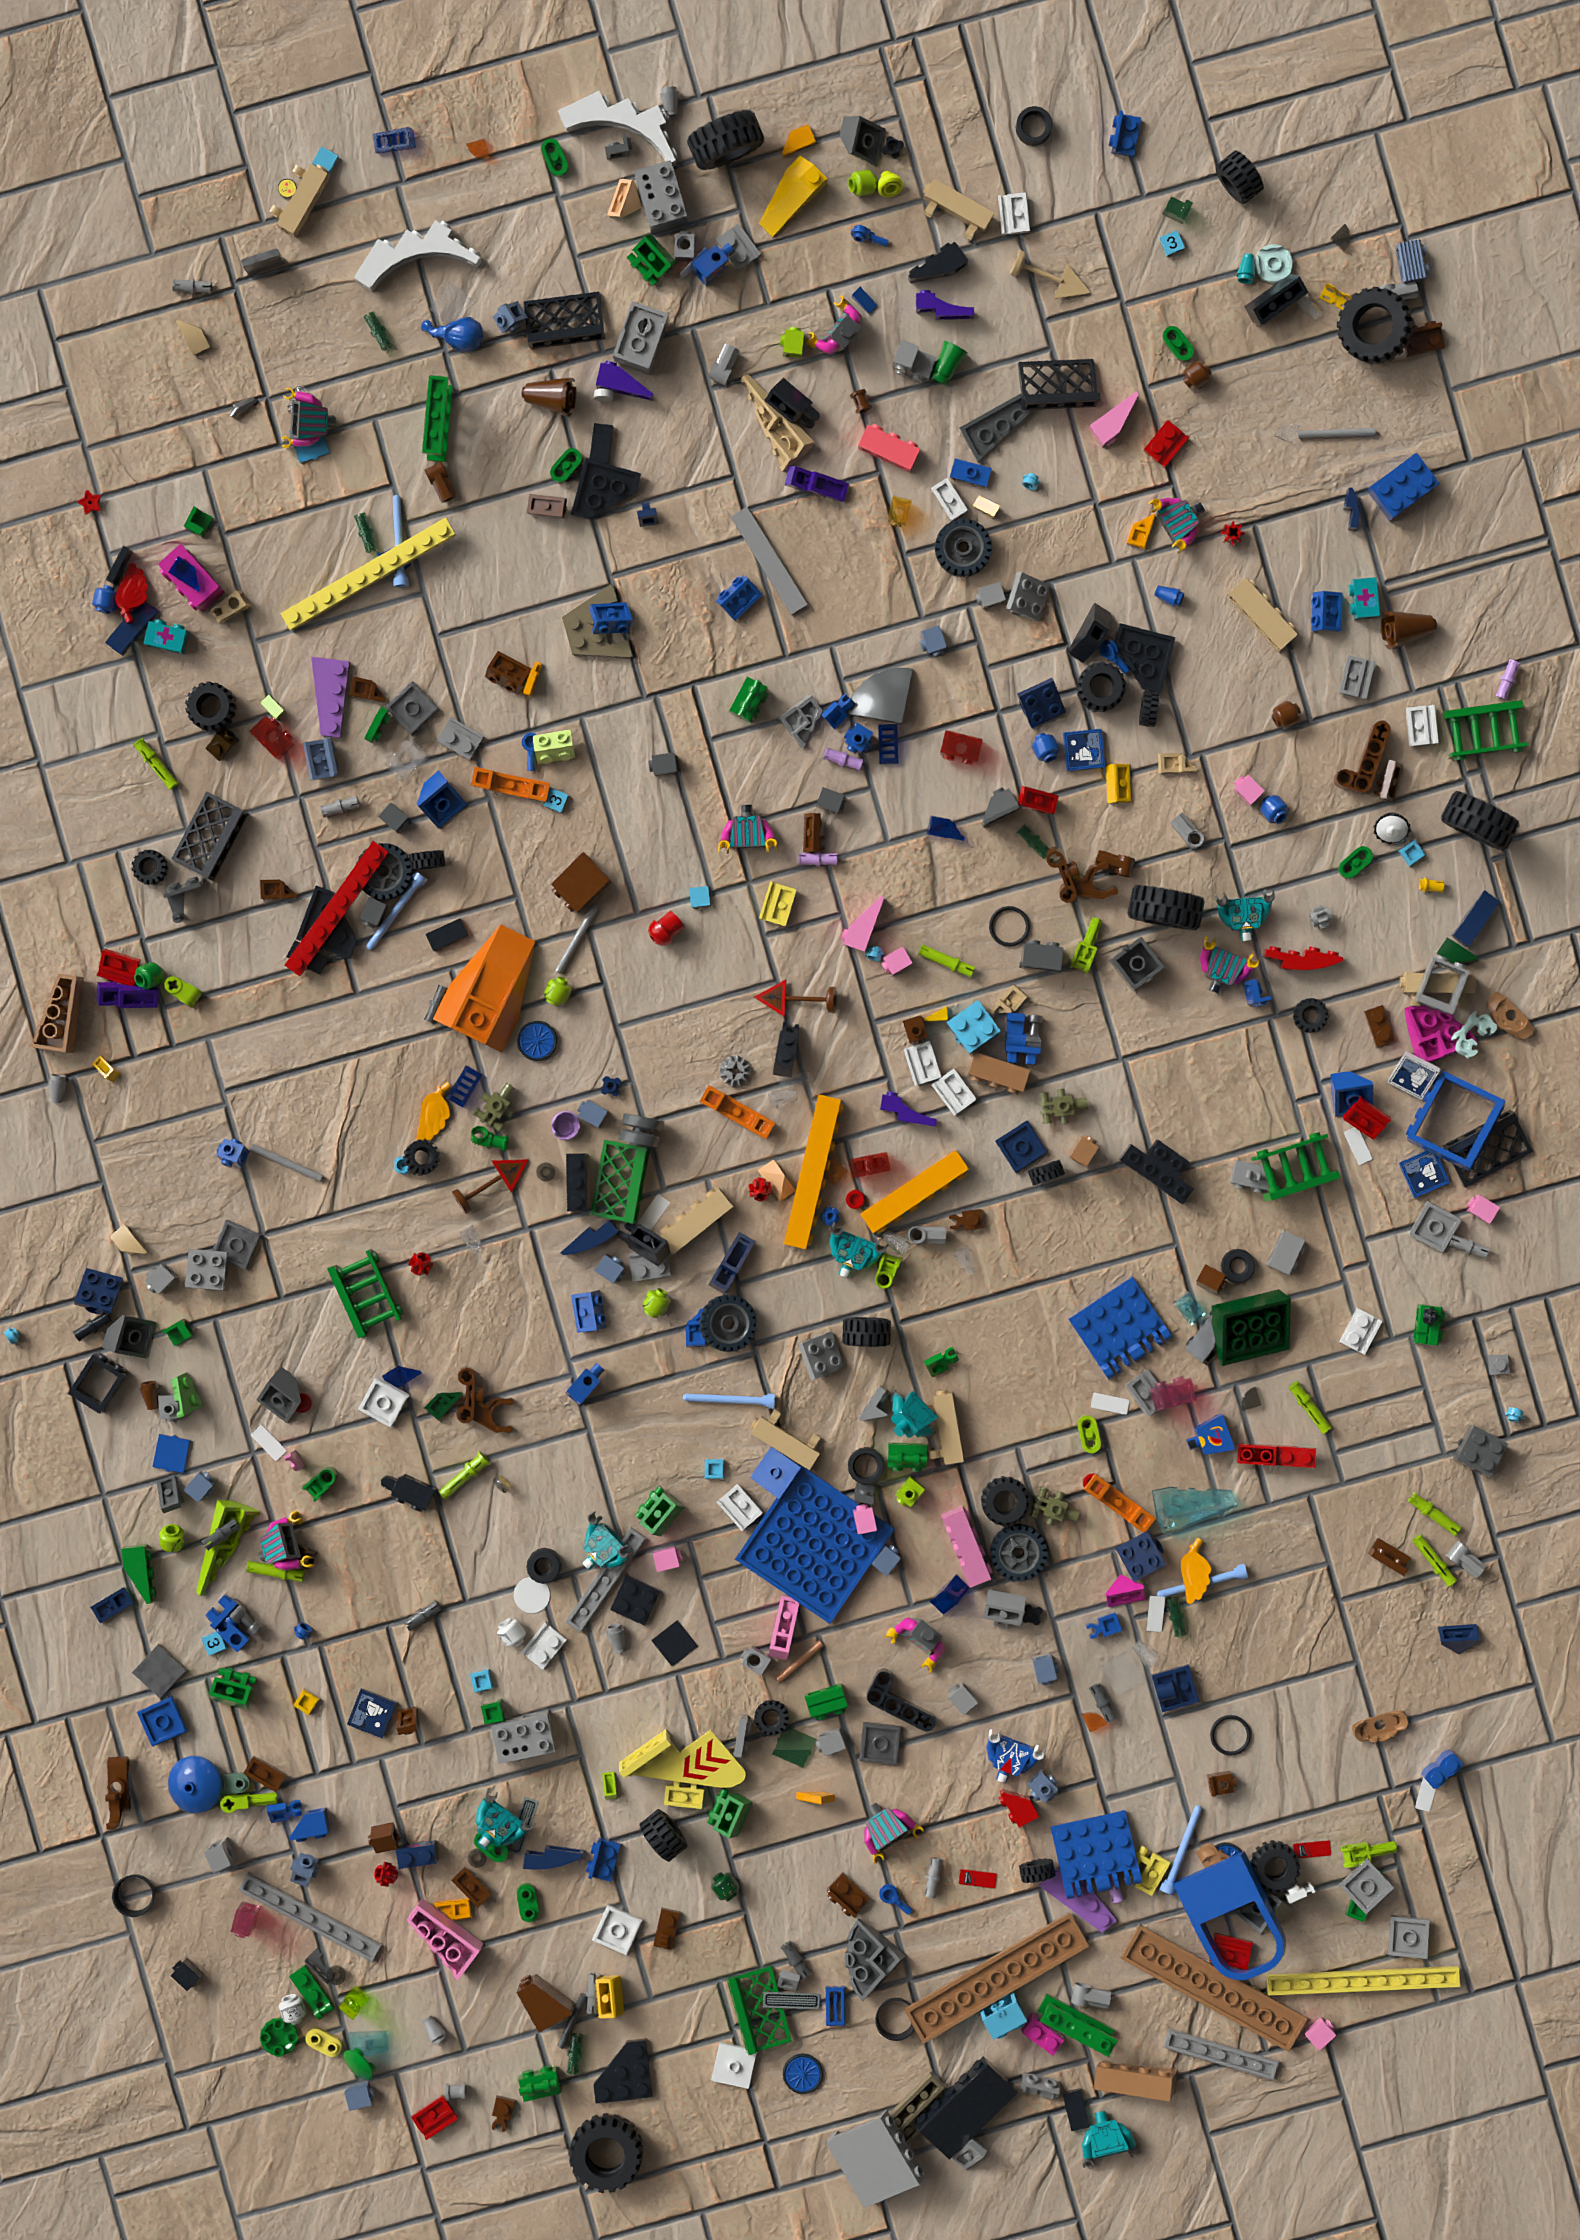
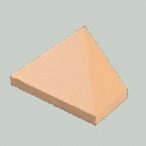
M619 180L608 212L609 217L623 218L642 208L633 180Z
M774 1159L758 1170L761 1176L766 1179V1182H771L772 1191L779 1201H782L796 1191Z

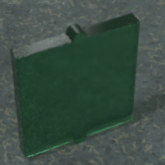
M787 1726L782 1731L780 1738H777L778 1742L773 1755L803 1768L808 1755H811V1749L816 1738Z

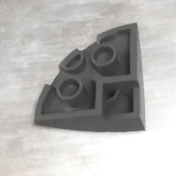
M891 668L872 675L853 693L851 699L855 704L845 713L847 715L901 725L913 669Z
M858 1919L847 1937L849 1941L847 1951L844 1953L845 1967L848 1968L851 1977L849 1980L857 1996L864 2001L896 1969L906 1956L877 1930Z

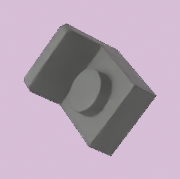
M626 132L622 133L624 144L614 142L605 147L607 160L630 156L629 150L632 149L631 138H627Z
M857 1482L853 1501L873 1505L875 1486Z

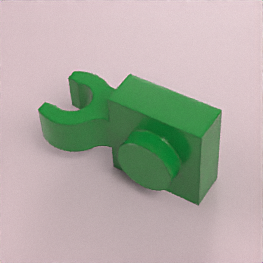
M953 1347L948 1348L943 1356L940 1352L924 1361L931 1377L948 1370L947 1365L959 1361Z

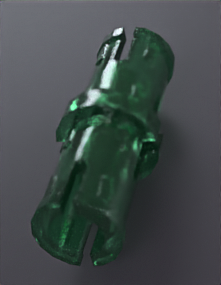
M369 312L370 317L366 314L363 318L370 327L371 335L376 338L381 350L386 351L388 350L387 347L390 349L393 344L386 335V329L384 326H381L375 312Z
M359 513V516L358 514L354 516L359 529L358 535L362 538L366 553H371L372 550H378L372 535L374 532L369 526L366 513Z
M1024 824L1016 833L1028 843L1029 848L1032 847L1044 859L1049 848L1040 840L1041 837L1039 835L1036 836Z
M1170 1597L1166 1600L1170 1611L1169 1620L1173 1624L1174 1636L1180 1637L1179 1628L1181 1635L1184 1636L1187 1633L1183 1622L1184 1613H1181L1179 1597H1173L1175 1605H1173L1172 1598Z
M571 2033L570 2050L567 2051L569 2059L566 2071L569 2074H572L573 2066L574 2074H579L583 2035L578 2033L577 2041L576 2033Z

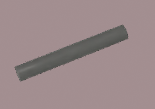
M580 1993L573 2014L570 2016L557 2044L559 2048H565L588 1997L584 1993Z

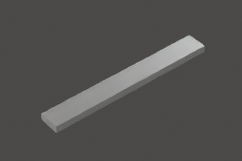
M249 1872L238 1891L372 1963L382 1946L381 1943Z

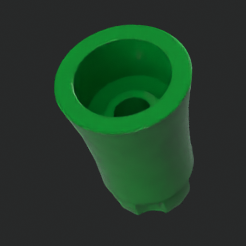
M944 340L930 378L947 386L949 379H952L968 352Z

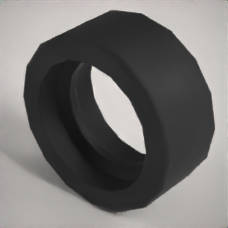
M1027 107L1021 111L1017 118L1016 134L1020 141L1026 145H1041L1049 138L1053 123L1048 111L1042 107ZM1030 115H1038L1045 122V131L1038 137H1030L1023 130V122Z
M869 1447L859 1448L849 1457L848 1471L856 1482L864 1485L872 1484L882 1476L884 1470L883 1458L875 1449ZM861 1455H871L877 1462V1470L870 1477L860 1476L855 1470V1461Z

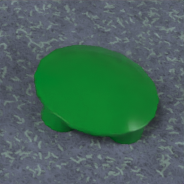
M280 2017L271 2019L261 2029V2045L271 2055L276 2057L286 2055L297 2045V2028L291 2023L284 2022Z
M359 2048L346 2050L343 2053V2059L350 2071L363 2080H371L373 2073L376 2071L374 2064L368 2062L363 2057L364 2054Z

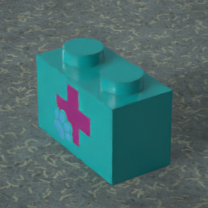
M1377 577L1353 579L1351 584L1348 585L1349 596H1352L1353 603L1350 604V614L1354 615V620L1378 618L1380 611Z
M155 619L154 622H148L144 644L149 647L184 655L189 632L185 630V626L173 624V627L167 626L165 621Z

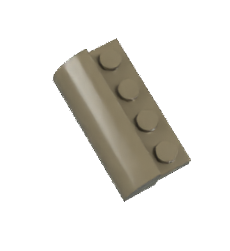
M930 2072L889 2113L894 2118L899 2131L904 2135L907 2145L920 2133L915 2124L918 2117L925 2113L934 2101L940 2099L948 2088L941 2081L940 2077L933 2072Z

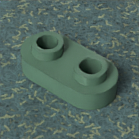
M243 1772L221 1774L224 1784L222 1794L243 1793L251 1784L250 1777L243 1774ZM241 1780L243 1786H238L237 1781Z

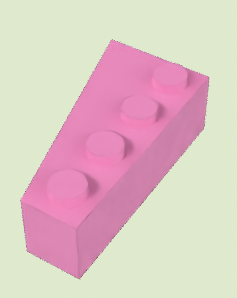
M960 1506L942 1513V1520L969 1587L971 1588L991 1580L990 1574L993 1572L989 1562L986 1564L984 1562L983 1556H986L982 1545L978 1546L976 1538H979L975 1527L971 1528L968 1522L972 1520L968 1509L964 1510Z
M424 1899L419 1901L407 1919L420 1937L425 1939L430 1945V1949L434 1953L436 1952L442 1959V1963L453 1972V1976L457 1980L482 1948L483 1943Z

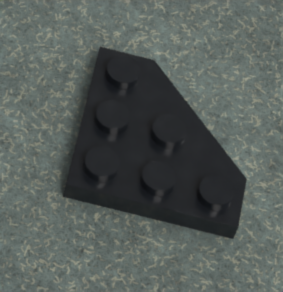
M585 458L571 515L590 520L637 492L641 473Z
M1119 623L1115 643L1142 690L1161 694L1176 637Z
M317 885L315 886L296 937L297 940L302 941L335 895V892ZM346 916L342 918L321 949L351 959L357 940Z
M646 2038L627 2040L602 2074L595 2080L593 2084L595 2104L653 2097Z

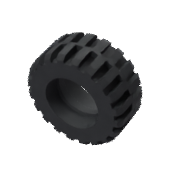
M744 109L726 114L699 127L688 136L687 144L697 167L701 170H711L732 163L755 151L764 143L765 137L755 113L749 109Z
M1372 287V289L1364 288L1361 289L1360 293L1351 295L1352 299L1350 301L1346 300L1343 304L1345 307L1343 311L1340 310L1338 315L1340 320L1337 321V328H1339L1337 334L1338 338L1342 341L1341 344L1344 349L1353 357L1369 364H1382L1384 361L1394 360L1396 355H1401L1404 352L1403 348L1411 342L1409 338L1410 335L1413 336L1414 332L1412 329L1414 318L1411 316L1412 311L1406 304V301L1395 292L1379 287ZM1374 307L1387 310L1393 319V328L1390 335L1378 344L1365 342L1358 332V324L1362 315Z
M1456 791L1452 794L1441 815V821L1447 824V826L1482 844L1501 851L1508 849L1519 828V820L1461 791Z
M1135 885L1132 888L1127 914L1129 918L1145 923L1184 930H1197L1201 924L1205 901L1203 897L1191 893L1161 887Z
M603 2113L602 2117H598V2115L592 2116L590 2121L588 2119L585 2120L582 2126L577 2128L572 2138L569 2151L570 2166L573 2167L572 2172L575 2177H579V2182L582 2185L588 2184V2189L592 2191L594 2188L599 2189L598 2193H604V2190H609V2193L616 2191V2188L620 2190L625 2188L627 2183H631L634 2180L642 2163L643 2145L641 2144V2136L637 2134V2129L634 2125H629V2120L626 2118L624 2120L619 2119L620 2115L614 2114V2117H609V2113ZM599 2138L614 2139L623 2147L624 2159L616 2167L601 2168L595 2165L589 2158L588 2149L590 2144Z

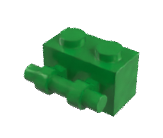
M652 234L645 236L632 249L638 257L633 253L626 257L631 262L630 265L643 275L642 278L645 282L648 281L652 286L658 282L653 276L654 274L657 278H661L677 264L675 259ZM642 261L649 268V270L642 264Z
M747 676L729 712L749 723L752 719L756 720L760 713L758 709L760 703H765L769 695L767 692L768 687L760 681L753 680Z
M888 1442L887 1465L891 1467L892 1471H903V1468H911V1471L921 1472L922 1468H926L927 1444Z
M658 1486L655 1491L652 1490L650 1492V1497L646 1502L638 1507L639 1510L635 1516L641 1520L639 1523L652 1535L661 1537L685 1507L672 1495L663 1493L664 1489Z
M220 1667L218 1675L224 1676V1679L214 1677L209 1692L210 1699L248 1710L254 1691L247 1684H256L257 1677L251 1676L247 1672H236L229 1667L227 1669ZM233 1678L236 1680H240L241 1682L239 1684L236 1682H232L230 1680Z
M722 1788L715 1798L716 1803L713 1809L708 1814L710 1817L707 1823L714 1826L713 1830L727 1838L738 1837L753 1801L738 1793L727 1796L729 1790Z
M546 2065L541 2067V2070L534 2072L533 2069L522 2072L518 2079L520 2085L519 2093L523 2097V2102L561 2094L562 2091L557 2066Z

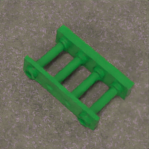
M429 375L422 445V453L427 454V461L446 462L453 385H448L449 377Z
M1522 700L1444 711L1443 720H1449V723L1452 724L1455 752L1448 754V757L1458 761L1466 759L1468 755L1512 750V753L1522 752L1523 748L1529 746L1528 742L1520 743L1516 713L1523 708ZM1499 712H1506L1509 715L1513 744L1501 746L1497 718ZM1487 714V717H1490L1494 747L1482 748L1478 721L1480 715ZM1463 717H1468V720L1471 721L1474 750L1463 751L1459 724Z
M1320 1132L1310 1134L1309 1139L1269 1152L1268 1149L1256 1152L1257 1156L1251 1157L1252 1161L1261 1160L1269 1184V1192L1263 1194L1265 1201H1272L1341 1178L1339 1170L1332 1171L1331 1168L1329 1169L1320 1140L1328 1138L1327 1134L1320 1135ZM1313 1143L1321 1167V1175L1314 1177V1174H1311L1303 1145ZM1296 1148L1304 1174V1181L1298 1183L1297 1180H1294L1285 1152ZM1276 1154L1279 1155L1287 1181L1285 1183L1286 1187L1283 1188L1277 1186L1268 1158Z
M372 1249L365 1251L368 1257L344 1268H338L337 1265L327 1268L358 1339L367 1335L366 1331L369 1330V1327L395 1316L396 1321L403 1319L401 1316L403 1315V1310L400 1304L396 1305L378 1265V1262H380L376 1252H372ZM369 1264L372 1265L375 1275L353 1285H345L343 1280L345 1275ZM379 1281L383 1289L382 1293L362 1302L353 1303L351 1296L354 1292ZM387 1299L391 1310L366 1321L361 1320L358 1314L361 1312L360 1310Z
M1047 1993L1045 1994L1038 2008V2012L1043 2014L1040 2022L1107 2057L1110 2056L1118 2039L1112 2037L1115 2031L1114 2028Z

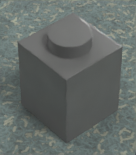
M674 752L651 755L652 760L648 762L650 772H654V776L677 773Z
M823 787L816 807L838 814L839 810H844L847 800H844V794Z
M391 802L378 816L397 833L399 831L403 832L409 825L408 821L410 818Z
M368 897L360 919L364 920L363 924L374 928L375 925L380 927L388 905Z

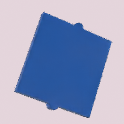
M159 1434L152 1467L165 1469L167 1472L184 1473L190 1440L178 1438L176 1435Z

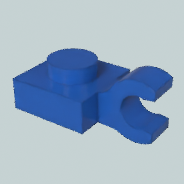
M844 694L840 697L839 704L836 702L832 703L821 715L835 729L848 716L845 712L852 708L855 703Z
M294 1800L288 1806L286 1803H276L267 1806L270 1822L290 1820V1816H301V1809H295L302 1807L301 1801Z

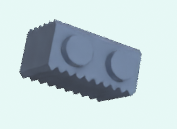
M1420 239L1398 243L1395 250L1401 284L1411 281H1425L1427 275H1429L1428 263H1424L1423 257L1426 256L1425 245H1421Z

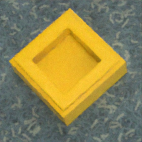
M304 1688L293 1706L310 1715L320 1698Z

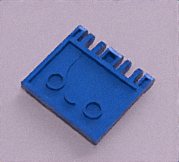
M1130 1277L1068 1318L1108 1380L1115 1375L1107 1362L1111 1363L1117 1373L1121 1372V1368L1113 1358L1120 1355L1127 1367L1131 1365L1123 1353L1124 1351H1128L1134 1362L1146 1356L1138 1343L1142 1340L1149 1352L1153 1351L1152 1345L1145 1338L1148 1335L1152 1334L1159 1346L1163 1344L1156 1333L1157 1329L1166 1342L1173 1338L1133 1277Z
M1125 1810L1050 1827L1067 1899L1075 1898L1071 1882L1075 1884L1077 1896H1082L1080 1880L1086 1879L1089 1894H1094L1090 1878L1095 1879L1098 1893L1111 1890L1108 1874H1112L1115 1889L1120 1888L1116 1872L1123 1871L1125 1884L1130 1886L1131 1880L1128 1872L1130 1869L1134 1884L1142 1883Z

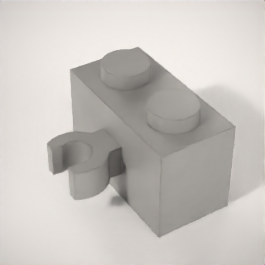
M1234 1160L1229 1181L1234 1183L1233 1187L1245 1189V1186L1253 1187L1252 1191L1264 1193V1190L1269 1189L1262 1165Z
M988 1589L983 1618L993 1620L994 1627H997L998 1622L1004 1623V1629H1007L1008 1624L1021 1626L1026 1597Z

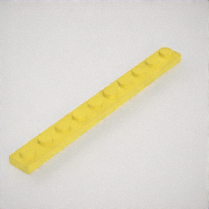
M444 518L285 610L281 615L289 630L293 631L455 537L456 534L448 519Z
M1458 1966L1266 1975L1268 1996L1460 1987Z

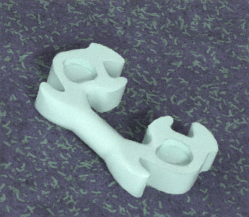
M1473 1012L1468 1017L1464 1026L1452 1036V1041L1457 1039L1456 1051L1467 1059L1472 1058L1478 1052L1477 1050H1472V1047L1474 1048L1477 1045L1476 1041L1466 1039V1034L1473 1026H1477V1032L1484 1036L1487 1034L1486 1030L1489 1031V1035H1492L1497 1029V1024L1487 1014L1476 1018L1477 1012Z

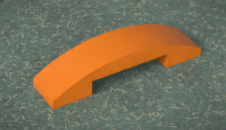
M474 767L471 786L546 802L550 783Z
M708 1085L699 1101L764 1139L768 1137L775 1124L772 1120Z
M1094 1474L1084 1488L1085 1491L1143 1533L1148 1530L1156 1519L1096 1474Z

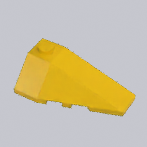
M799 156L786 169L759 225L773 238L827 185V177L814 164Z

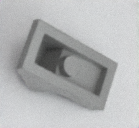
M880 1385L878 1386L860 1414V1420L864 1421L889 1415L877 1407V1404L881 1405L887 1397L885 1388Z
M972 2137L952 2159L966 2170L982 2159L987 2151L984 2149L983 2144Z

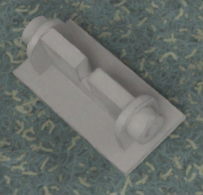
M1023 2072L1019 2090L1036 2095L1037 2090H1041V2097L1053 2100V2098L1057 2099L1060 2094V2081Z

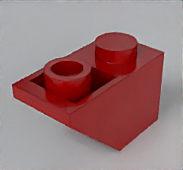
M1005 1789L1000 1790L1001 1796L999 1800L1004 1808L1008 1807L1010 1811L1008 1816L1013 1825L1017 1823L1020 1828L1039 1817L1029 1796Z

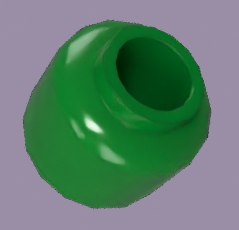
M148 962L136 969L134 979L139 987L149 990L162 983L164 972L158 964Z

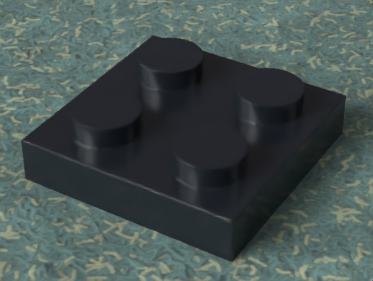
M626 1574L610 1610L645 1626L661 1590Z

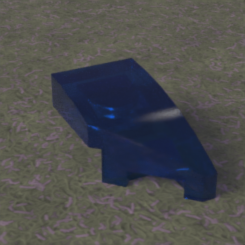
M178 556L168 573L199 592L200 586L195 567Z
M930 816L927 835L959 841L965 840L954 821Z
M397 1366L384 1374L382 1378L384 1381L399 1388L422 1374V1372Z

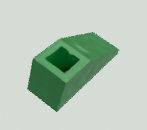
M148 1544L125 1546L121 1549L123 1568L146 1604H151L154 1598H156V1588L152 1587L154 1570L150 1568L152 1551L148 1549Z

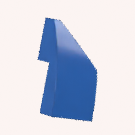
M704 1308L700 1309L687 1322L685 1327L686 1348L706 1347L705 1339H703L699 1329L700 1314Z

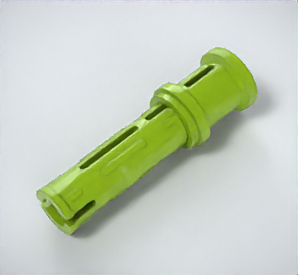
M481 1451L477 1453L478 1456L471 1462L465 1464V1468L438 1490L445 1500L472 1476H478V1472L486 1465L489 1466L491 1464Z

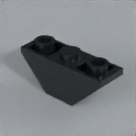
M1094 603L1067 654L1084 663L1101 646L1110 627V612Z

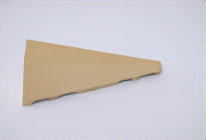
M749 374L744 375L741 378V382L745 383L749 395L747 396L749 400H753L757 409L755 414L766 438H770L774 447L772 452L774 456H778L781 463V471H786L790 466L806 456L815 442L797 423H790L764 400L768 394Z

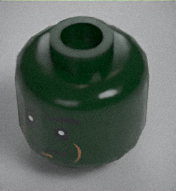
M719 1872L712 1878L714 1882L711 1884V1889L719 1900H726L728 1902L739 1893V1884L731 1873L723 1874Z

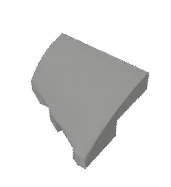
M808 694L778 718L800 747L803 748L806 745L805 742L810 732L815 727L816 720L819 719L822 713V709L812 695Z

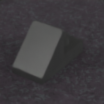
M172 1475L158 1480V1495L163 1514L181 1508L184 1498L176 1476Z

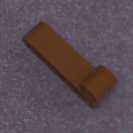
M1381 720L1372 725L1356 772L1348 769L1338 771L1334 776L1336 786L1357 794H1363L1370 790L1391 728L1388 722ZM1382 726V730L1385 732L1381 733L1378 739H1373L1376 738L1379 733V730H1377L1376 728ZM1372 743L1378 745V753L1371 752L1370 745ZM1366 761L1370 762L1373 766L1370 772L1366 771L1363 767ZM1343 773L1348 776L1347 783L1340 782V774ZM1358 780H1364L1366 782V788L1364 790L1358 788Z

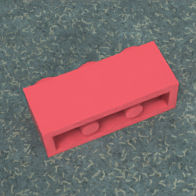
M875 424L872 426L867 425L858 444V449L908 473L911 472L920 453L916 443L909 440L904 442L900 440L901 437L892 432L887 434L883 432L882 427Z

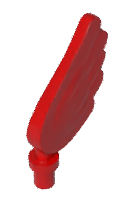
M135 563L129 564L127 572L117 589L115 598L116 605L122 610L120 612L121 616L125 618L127 624L134 622L131 610L140 607L147 600L148 584H146V578L143 576V570L137 568Z

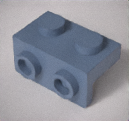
M330 737L303 743L310 781L332 778L338 775L339 766L334 758L335 747Z

